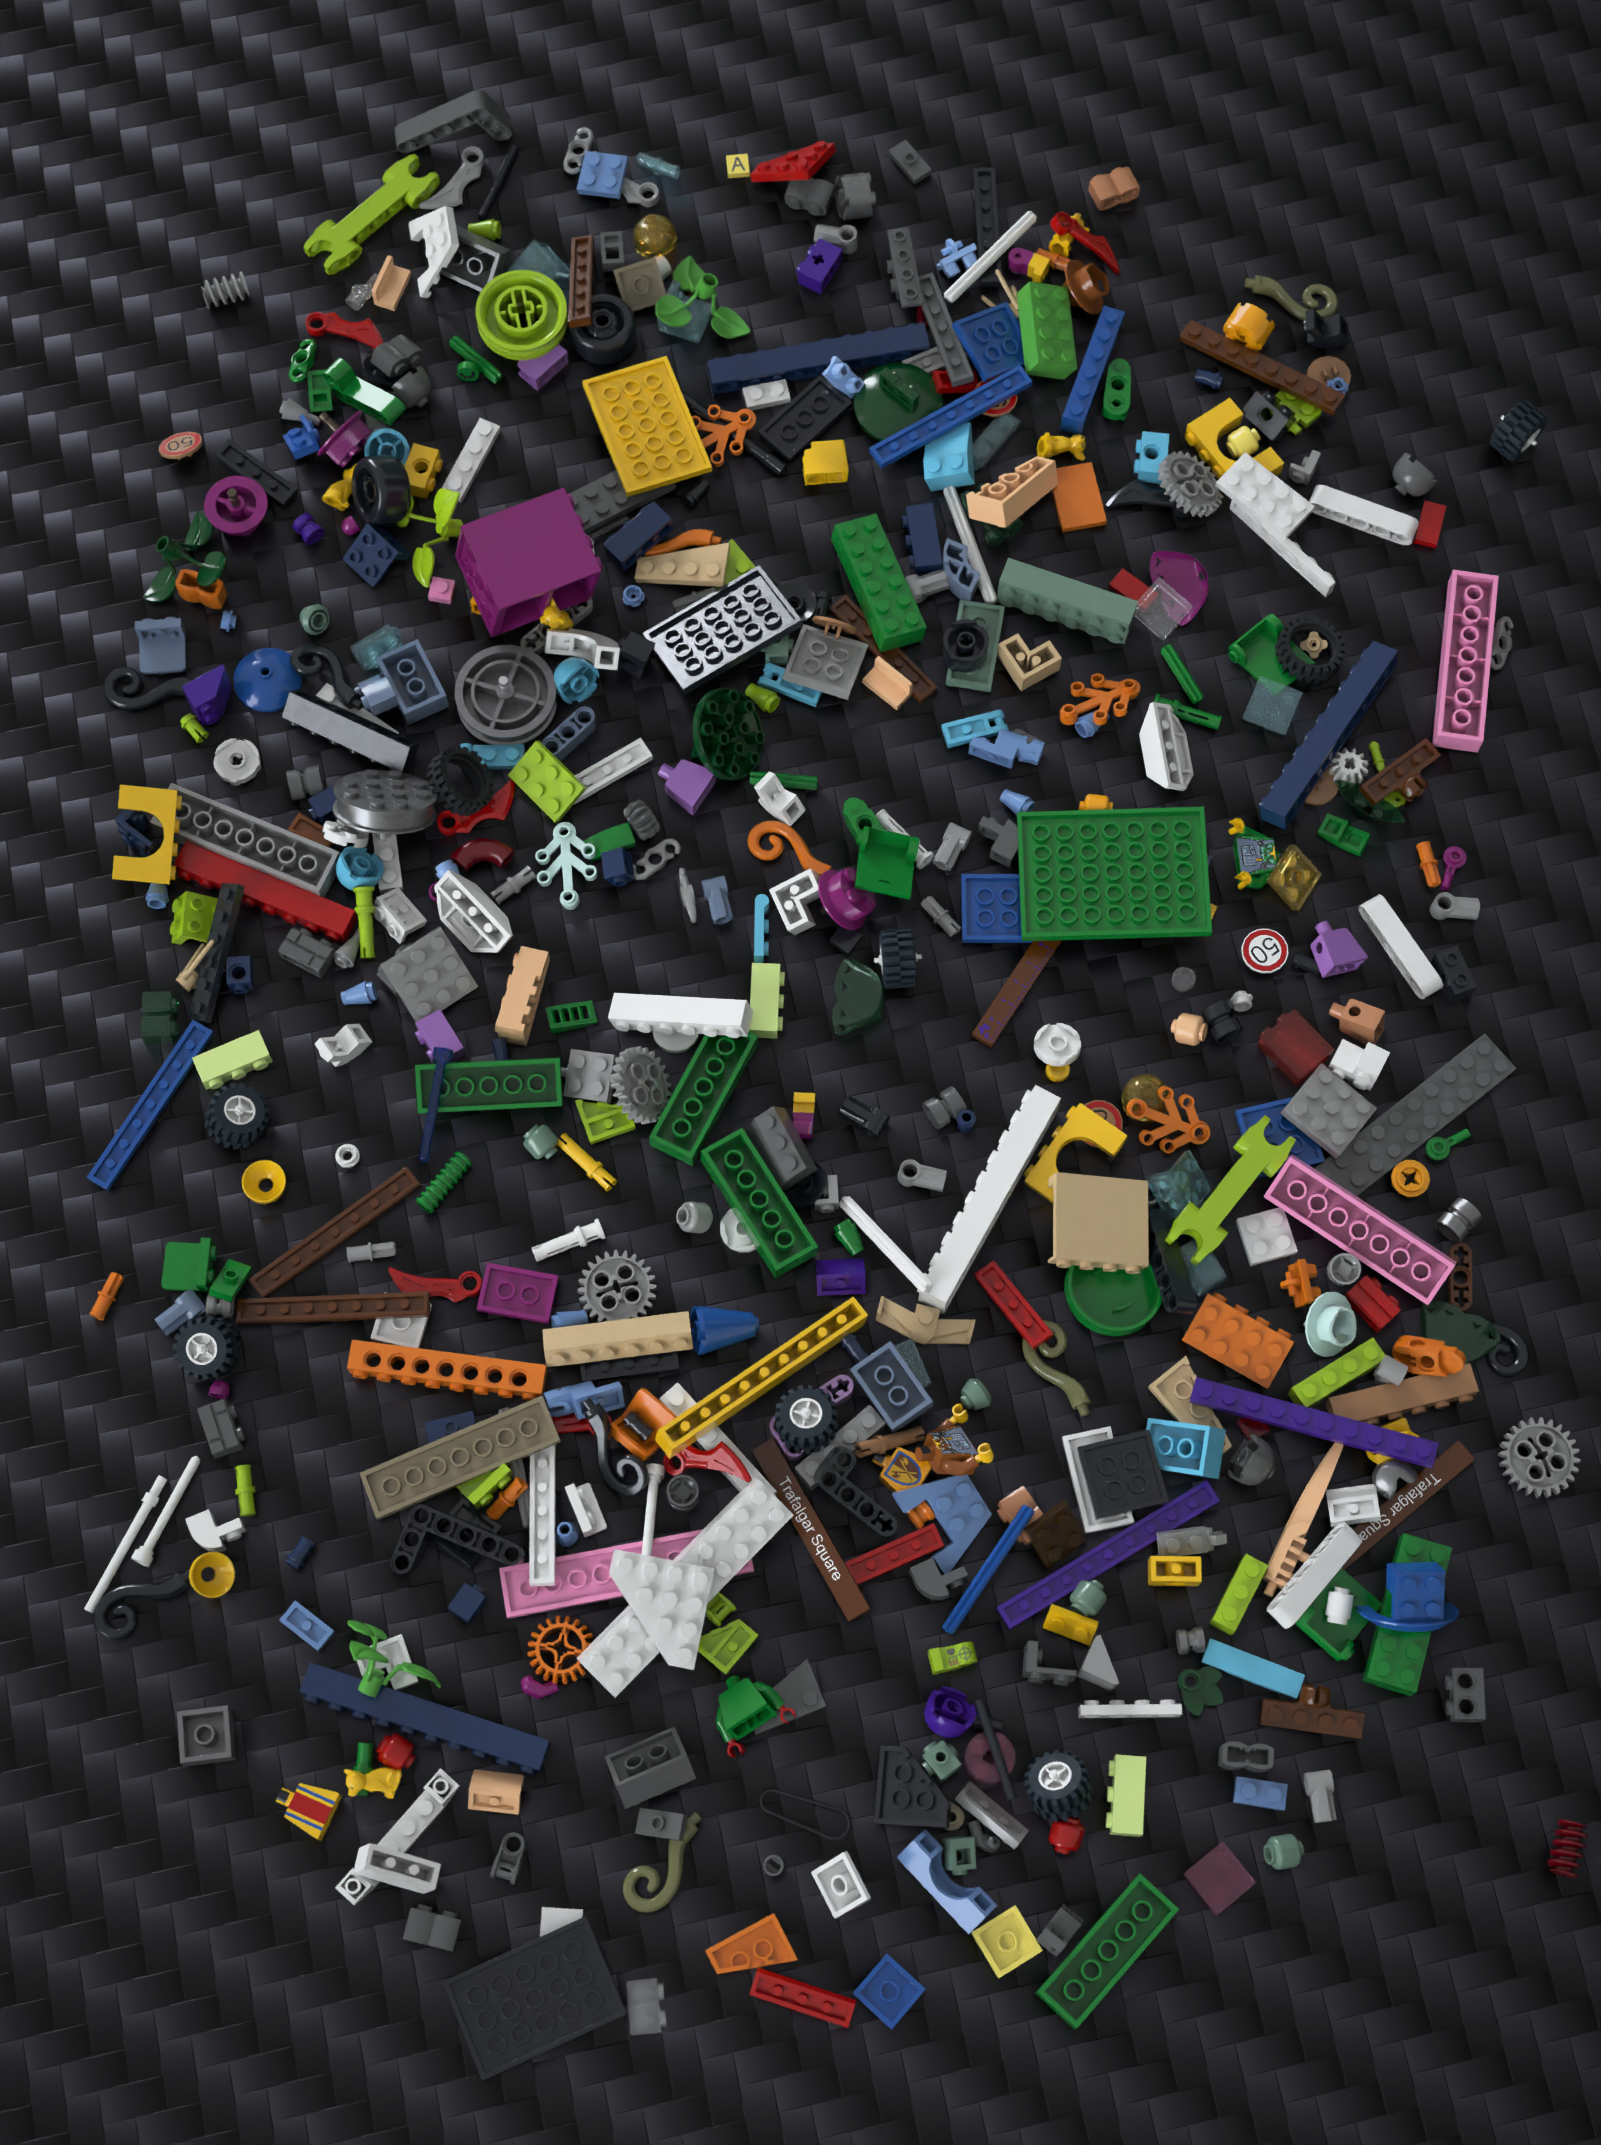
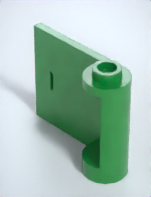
M1268 614L1228 647V656L1234 663L1240 664L1276 697L1296 681L1297 675L1289 676V671H1284L1281 668L1283 663L1279 664L1277 661L1279 656L1275 654V647L1284 627L1275 615ZM1290 640V646L1294 654L1302 661L1315 665V662Z
M864 826L863 830H858L856 843L860 845L855 888L910 900L914 861L917 856L920 838Z
M1341 1568L1294 1624L1337 1662L1342 1659L1346 1661L1355 1651L1352 1648L1354 1645L1353 1640L1369 1622V1620L1357 1612L1355 1606H1370L1377 1612L1382 1603ZM1335 1587L1350 1589L1349 1594L1354 1595L1355 1598L1353 1599L1351 1618L1347 1620V1625L1327 1622L1328 1615H1325L1328 1594L1329 1591H1334Z

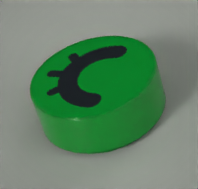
M470 361L461 362L458 364L457 376L464 381H475L479 377L480 368L477 364Z

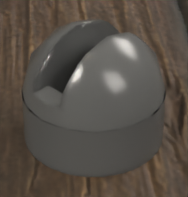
M777 1854L769 1855L763 1863L764 1871L770 1876L779 1875L784 1869L783 1858ZM771 1859L781 1865L780 1869L769 1863V1860Z

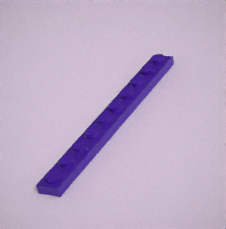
M1198 1377L1195 1379L1189 1402L1431 1469L1434 1465L1439 1444L1438 1442Z
M1205 1480L999 1605L996 1609L1008 1629L1011 1630L1073 1592L1080 1581H1091L1157 1541V1532L1175 1530L1213 1507L1220 1500L1208 1481Z

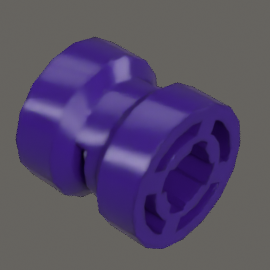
M309 513L300 515L292 525L293 530L297 534L302 535V540L307 545L316 543L324 533V529L319 524L314 523V518Z

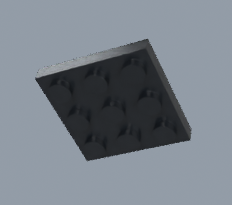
M1149 1430L1077 1447L1096 1520L1169 1502Z

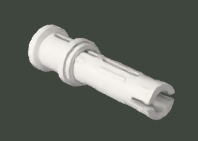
M884 809L875 815L884 830L909 835ZM919 841L915 862L917 863L916 866L922 869L930 863L934 854L928 852L920 844L921 841Z
M597 1218L591 1224L583 1227L576 1226L573 1232L531 1248L538 1262L578 1245L585 1247L588 1242L599 1238L603 1240L606 1237Z

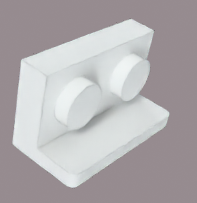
M399 887L377 897L373 905L376 908L375 913H373L374 917L381 922L389 935L399 944L404 942L408 934L425 926L427 921Z
M573 1483L566 1486V1493L584 1537L586 1538L607 1529L591 1485L586 1483L575 1487Z

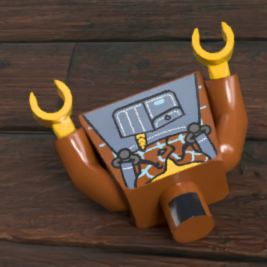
M956 1404L952 1408L953 1416L950 1419L946 1418L938 1427L927 1434L924 1445L916 1448L915 1456L918 1462L928 1461L937 1474L973 1475L975 1468L980 1466L979 1463L981 1461L983 1463H990L994 1455L988 1443L981 1444L977 1452L961 1426H955L956 1423H964L968 1420L967 1410L963 1411L962 1404Z

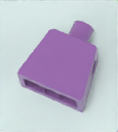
M684 759L680 760L675 769L664 763L658 772L660 777L667 780L664 785L665 793L691 815L695 814L716 783V776L711 774L706 767Z
M1323 921L1316 925L1315 929L1319 936L1312 942L1311 950L1323 978L1357 970L1368 958L1348 929L1332 930L1328 921Z

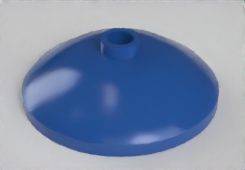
M262 648L249 653L240 661L236 667L233 682L236 694L243 704L260 712H274L285 708L289 692L301 689L303 676L295 672L291 666V655L277 648ZM264 671H269L268 675H262Z

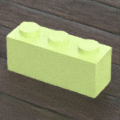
M752 963L750 1006L754 1012L749 1032L757 1035L758 1038L777 1039L778 1031H782L783 1017H778L779 1008L783 1009L784 994H779L780 986H784L785 972H780V964Z
M259 1030L192 1058L206 1090L210 1088L217 1089L223 1086L224 1082L231 1079H241L246 1073L252 1070H262L269 1063L273 1062Z
M1116 1754L1113 1757V1761H1109L1108 1776H1112V1787L1108 1786L1107 1802H1111V1813H1106V1828H1110V1835L1141 1837L1143 1835L1146 1757Z

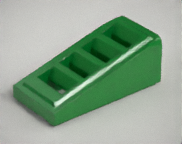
M592 1000L545 1008L551 1034L598 1024ZM587 1008L589 1015L588 1019L584 1018L582 1009ZM578 1010L580 1020H575L573 1011ZM564 1013H569L570 1021L566 1022ZM556 1015L560 1016V1023H556Z

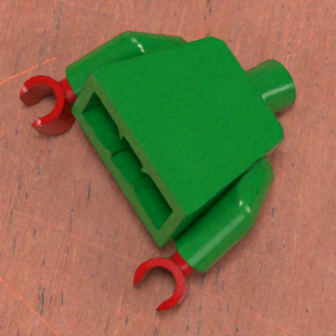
M731 1676L726 1680L728 1690L720 1694L718 1698L720 1706L717 1710L716 1726L724 1742L729 1744L727 1747L728 1755L736 1757L733 1751L734 1746L736 1745L739 1748L741 1754L745 1753V1746L741 1742H736L735 1739L737 1741L778 1715L775 1710L780 1711L781 1720L788 1724L789 1722L784 1718V1714L787 1711H791L795 1717L797 1715L793 1709L785 1707V1701L771 1686L759 1681L753 1683L749 1678L740 1680L739 1676Z

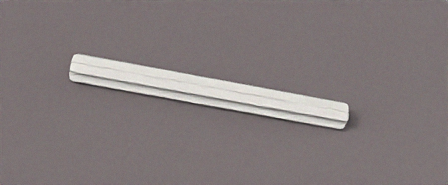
M1027 211L944 293V299L949 303H953L1036 222L1037 216L1032 211Z
M954 486L945 487L943 493L962 544L968 546L967 557L970 565L980 573L978 586L986 604H995L997 596L956 488Z
M850 1196L842 1197L839 1206L921 1293H928L933 1287L932 1282Z

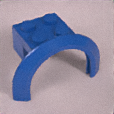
M1437 1562L1387 1563L1386 1588L1392 1594L1391 1618L1378 1614L1370 1606H1355L1357 1612L1371 1623L1383 1628L1405 1632L1437 1630L1445 1627L1459 1616V1610L1453 1603H1444L1445 1570Z

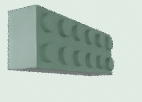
M1008 558L999 580L997 602H1000L1005 607H1015L1021 609L1026 614H1036L1042 616L1047 621H1056L1068 628L1086 631L1091 636L1107 638L1110 642L1116 644L1126 643L1138 604L1136 600Z

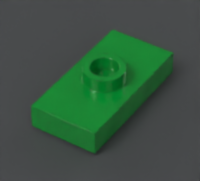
M229 1259L210 1287L209 1295L232 1303L250 1275L251 1266Z

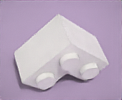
M808 869L769 889L787 931L794 935L816 925L807 906L808 903L820 898L818 891L820 877L812 869Z
M1342 1039L1328 1069L1342 1080L1346 1079L1352 1082L1356 1088L1370 1091L1390 1052L1370 1042L1367 1043L1365 1049H1362Z

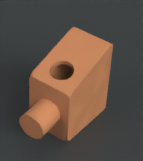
M1350 999L1346 1007L1334 1002L1329 1011V1015L1340 1020L1339 1030L1366 1045L1368 1042L1376 1045L1384 1030L1385 1011L1358 1000Z

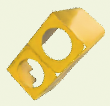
M845 441L811 442V449H806L802 458L805 486L846 482L849 470Z

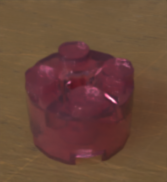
M983 1732L976 1735L968 1743L963 1755L964 1767L967 1775L983 1786H994L1001 1783L995 1762L993 1761V1764L989 1765L988 1761L983 1760L986 1753H990L992 1756L985 1733ZM995 1732L1010 1774L1015 1764L1014 1748L1007 1737Z

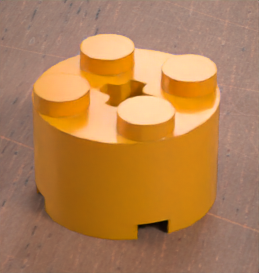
M1238 303L1223 326V331L1226 337L1258 352L1271 335L1275 324L1273 320L1269 322L1266 319L1268 314L1259 307L1249 303L1241 306V303Z

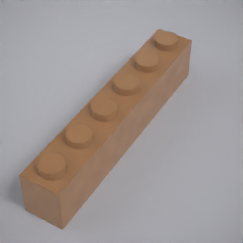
M1468 1363L1464 1365L1461 1371L1456 1372V1374L1448 1373L1447 1377L1419 1375L1403 1379L1398 1386L1393 1383H1387L1330 1397L1325 1404L1328 1413L1376 1425L1380 1423V1419L1388 1418L1389 1421H1393L1403 1417L1402 1414L1412 1412V1415H1418L1426 1412V1408L1435 1406L1436 1409H1442L1450 1406L1449 1402L1458 1400L1459 1404L1472 1401L1473 1396L1479 1392L1471 1364Z

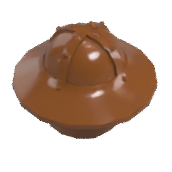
M1070 260L1065 267L1066 280L1063 284L1064 287H1068L1070 306L1082 307L1090 314H1098L1103 308V296L1107 295L1110 290L1107 276L1093 263L1085 266L1078 260ZM1101 280L1103 283V292L1100 290V287L1098 285L1097 281Z

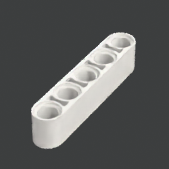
M1316 485L1309 500L1315 506L1312 512L1314 514L1401 545H1410L1419 525L1418 520L1412 516L1325 485Z
M1378 894L1358 907L1368 927L1420 999H1424L1443 988L1440 976L1382 895Z
M1343 1521L1337 1524L1269 1604L1267 1612L1284 1629L1291 1627L1360 1546L1362 1539L1346 1522Z

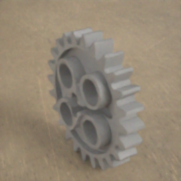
M1181 451L1177 454L1173 452L1171 455L1168 454L1159 464L1160 468L1157 472L1160 476L1158 480L1163 482L1160 487L1167 490L1164 494L1171 496L1170 502H1177V508L1183 507L1184 513L1190 511L1192 516L1198 514L1199 517L1203 515L1208 517L1222 504L1221 499L1224 496L1220 494L1222 491L1216 487V482L1218 481L1214 479L1216 474L1210 473L1211 467H1205L1203 460L1198 462L1196 455L1191 458L1188 452L1185 455Z
M638 1046L625 1049L624 1052L619 1053L620 1057L615 1058L617 1065L612 1066V1069L616 1072L610 1076L615 1080V1083L611 1084V1087L616 1089L613 1097L619 1098L617 1106H623L622 1114L628 1113L629 1120L634 1119L635 1123L641 1122L642 1125L656 1122L669 1102L667 1096L672 1095L667 1090V1087L671 1086V1083L666 1081L669 1074H664L663 1072L666 1066H660L661 1058H655V1052H649L647 1047L642 1048Z
M615 1250L612 1257L606 1251L605 1259L602 1260L599 1256H595L596 1264L588 1262L590 1271L582 1270V1274L586 1279L578 1280L579 1284L584 1286L578 1288V1294L584 1295L579 1298V1301L583 1304L587 1303L583 1310L586 1312L591 1311L589 1315L591 1320L597 1316L598 1322L638 1318L639 1314L644 1317L647 1316L645 1308H653L649 1300H656V1295L651 1292L657 1290V1285L650 1284L655 1281V1275L647 1276L651 1272V1267L643 1268L645 1265L644 1259L637 1263L636 1254L628 1258L627 1251H624L623 1255L619 1256L617 1250ZM623 1270L632 1272L631 1277L628 1279L620 1278L619 1274ZM600 1277H605L609 1280L605 1286H598L596 1281ZM633 1282H638V1285H636V1286L631 1285V1284H632ZM618 1285L621 1289V1292L617 1294L614 1290V1286ZM598 1293H605L601 1297L596 1296ZM629 1293H637L639 1298L634 1302H630L626 1299ZM606 1300L616 1302L615 1306L611 1309L604 1308L603 1303Z
M1540 1417L1537 1424H1535L1534 1419L1530 1418L1527 1425L1522 1420L1518 1423L1519 1428L1516 1426L1510 1428L1512 1434L1506 1433L1504 1435L1508 1442H1501L1499 1445L1505 1449V1451L1498 1453L1499 1457L1505 1458L1499 1466L1507 1468L1502 1475H1510L1512 1477L1508 1482L1509 1485L1514 1482L1518 1483L1516 1491L1521 1490L1523 1487L1526 1488V1496L1534 1491L1536 1498H1539L1542 1492L1548 1498L1551 1496V1490L1555 1495H1558L1560 1493L1559 1487L1565 1490L1569 1487L1566 1481L1572 1483L1575 1480L1570 1473L1576 1474L1579 1472V1469L1573 1465L1581 1461V1459L1574 1457L1580 1450L1571 1447L1576 1440L1567 1439L1570 1431L1560 1432L1562 1429L1561 1424L1554 1428L1553 1420L1544 1424L1543 1417ZM1540 1436L1546 1437L1549 1440V1447H1544L1540 1444ZM1518 1446H1522L1527 1450V1457L1519 1455L1517 1451ZM1542 1455L1544 1459L1536 1460L1535 1456ZM1552 1458L1559 1460L1561 1469H1556L1551 1465ZM1529 1469L1537 1470L1539 1479L1532 1478L1529 1474Z

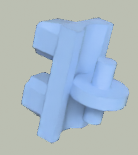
M951 238L946 240V248L942 249L941 253L943 256L950 255L941 259L940 263L936 264L938 271L943 269L949 279L961 272L956 262L962 260L966 270L969 269L977 261L974 253L977 250L975 243L958 251L963 246L961 241L954 243Z
M833 356L829 367L822 374L830 384L849 400H852L855 393H859L864 385V381L857 377L850 370V367L837 356Z

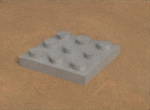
M804 625L783 674V680L848 700L866 655L868 644L843 636L836 640V634L830 632L825 637L824 630Z
M441 927L434 929L380 965L416 1022L439 1009L441 1011L478 987Z
M1321 1063L1280 1114L1337 1159L1377 1108Z

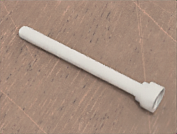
M193 1456L190 1459L145 1544L134 1551L131 1559L145 1567L150 1566L154 1559L152 1557L154 1553L152 1550L199 1466V1457Z
M654 1463L646 1465L649 1480L642 1554L652 1556L658 1484L664 1478L665 1472L663 1465Z

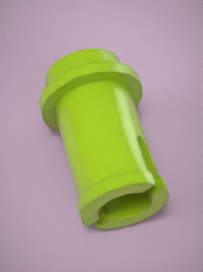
M189 713L181 719V727L186 729L197 743L204 741L198 733L205 739L209 736V733L197 721L196 715Z

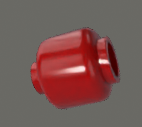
M394 1733L391 1736L387 1734L376 1749V1752L379 1753L378 1761L386 1767L400 1770L403 1767L408 1769L415 1759V1755L412 1754L414 1750L413 1743L398 1733Z
M1071 1816L1068 1818L1069 1821L1063 1822V1819H1059L1058 1822H1052L1048 1840L1055 1846V1851L1069 1854L1070 1851H1076L1081 1847L1085 1827L1080 1823L1081 1819Z

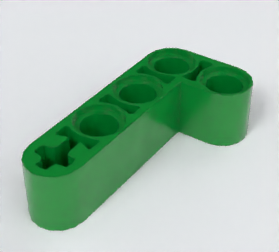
M337 358L323 373L329 387L339 400L357 410H362L363 413L386 425L391 426L406 410L404 404L397 397L356 377L350 365L342 358Z

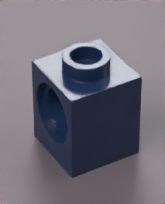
M333 786L308 799L311 807L308 809V812L313 820H319L322 826H324L325 821L336 819L333 814V804L337 798L334 795Z
M622 847L601 853L603 874L606 881L613 886L620 887L626 885L627 882L635 880L631 853Z
M227 957L226 975L227 986L230 992L244 994L249 990H254V965L251 957ZM238 973H246L242 979H235Z
M464 1583L447 1608L451 1613L471 1625L487 1602V1598L483 1595L485 1591L475 1583L471 1586Z

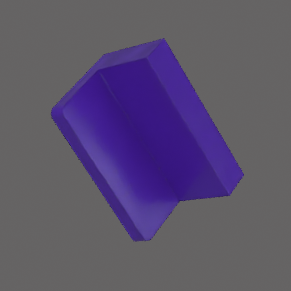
M863 1258L816 1260L817 1296L866 1294Z

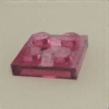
M1223 1841L1183 1874L1216 1916L1256 1883Z

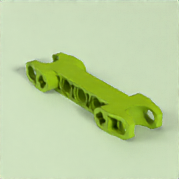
M415 154L396 162L382 177L385 185L336 225L332 220H327L316 228L304 245L305 253L311 257L325 250L332 252L331 256L324 263L325 272L329 275H333L350 266L362 253V248L359 246L360 243L407 204L413 209H417L420 203L429 199L440 184L439 175L431 172L423 178L413 177L412 175L420 166L419 157Z
M1266 1115L1250 1127L1233 1146L1242 1156L1200 1209L1192 1202H1189L1174 1220L1172 1228L1164 1240L1170 1245L1180 1235L1192 1236L1196 1240L1197 1251L1190 1262L1195 1266L1205 1256L1213 1252L1227 1236L1228 1232L1220 1226V1223L1261 1171L1271 1178L1286 1161L1296 1141L1290 1135L1279 1146L1269 1144L1264 1137V1130L1270 1122V1118Z

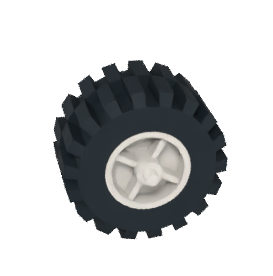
M1524 400L1513 407L1506 416H1501L1500 419L1502 421L1494 430L1490 439V445L1508 460L1514 461L1522 456L1532 445L1536 446V440L1544 430L1548 416L1528 400Z
M911 929L881 930L879 934V958H874V963H879L881 967L884 987L886 989L915 987L917 982L916 962L917 959H922L921 954L917 955L915 951L914 936Z
M235 1083L229 1084L228 1089L226 1086H223L219 1092L216 1091L206 1109L204 1119H206L205 1128H210L209 1136H215L217 1144L222 1142L225 1148H229L230 1145L233 1146V1149H239L241 1145L243 1148H247L250 1143L254 1144L258 1137L260 1138L269 1119L267 1118L269 1109L266 1108L268 1104L266 1099L261 1100L262 1094L260 1092L255 1093L254 1087L250 1086L248 1089L242 1083L236 1087Z
M204 1316L190 1320L186 1325H182L179 1329L181 1333H177L174 1338L178 1342L173 1344V1349H177V1354L173 1355L174 1359H179L180 1361L177 1364L180 1369L185 1368L184 1373L188 1376L193 1374V1378L210 1379L230 1371V1367L237 1363L235 1357L240 1356L241 1352L237 1350V1347L241 1346V1340H236V1336L239 1334L237 1330H231L233 1325L230 1322L224 1323L225 1319L221 1317Z
M803 1385L797 1386V1391L793 1389L788 1390V1396L783 1394L780 1398L781 1403H777L775 1413L777 1433L782 1443H786L787 1448L791 1449L794 1447L797 1453L805 1450V1454H811L810 1450L815 1449L817 1453L821 1451V1446L826 1448L830 1445L829 1439L834 1440L836 1437L835 1431H838L836 1404L834 1401H831V1396L828 1393L824 1395L823 1389L819 1387L817 1390H814L812 1385H808V1389H803Z
M1054 1750L1052 1754L1046 1752L1043 1753L1044 1757L1040 1758L1038 1756L1035 1758V1764L1028 1766L1029 1772H1025L1024 1776L1025 1788L1035 1812L1038 1815H1042L1043 1819L1048 1820L1051 1818L1053 1822H1058L1059 1819H1063V1822L1069 1821L1068 1818L1071 1816L1074 1818L1078 1817L1079 1811L1084 1812L1087 1809L1086 1804H1090L1092 1800L1090 1795H1093L1092 1784L1084 1762L1079 1760L1076 1754L1071 1756L1070 1752L1065 1750L1063 1753H1060L1059 1750Z

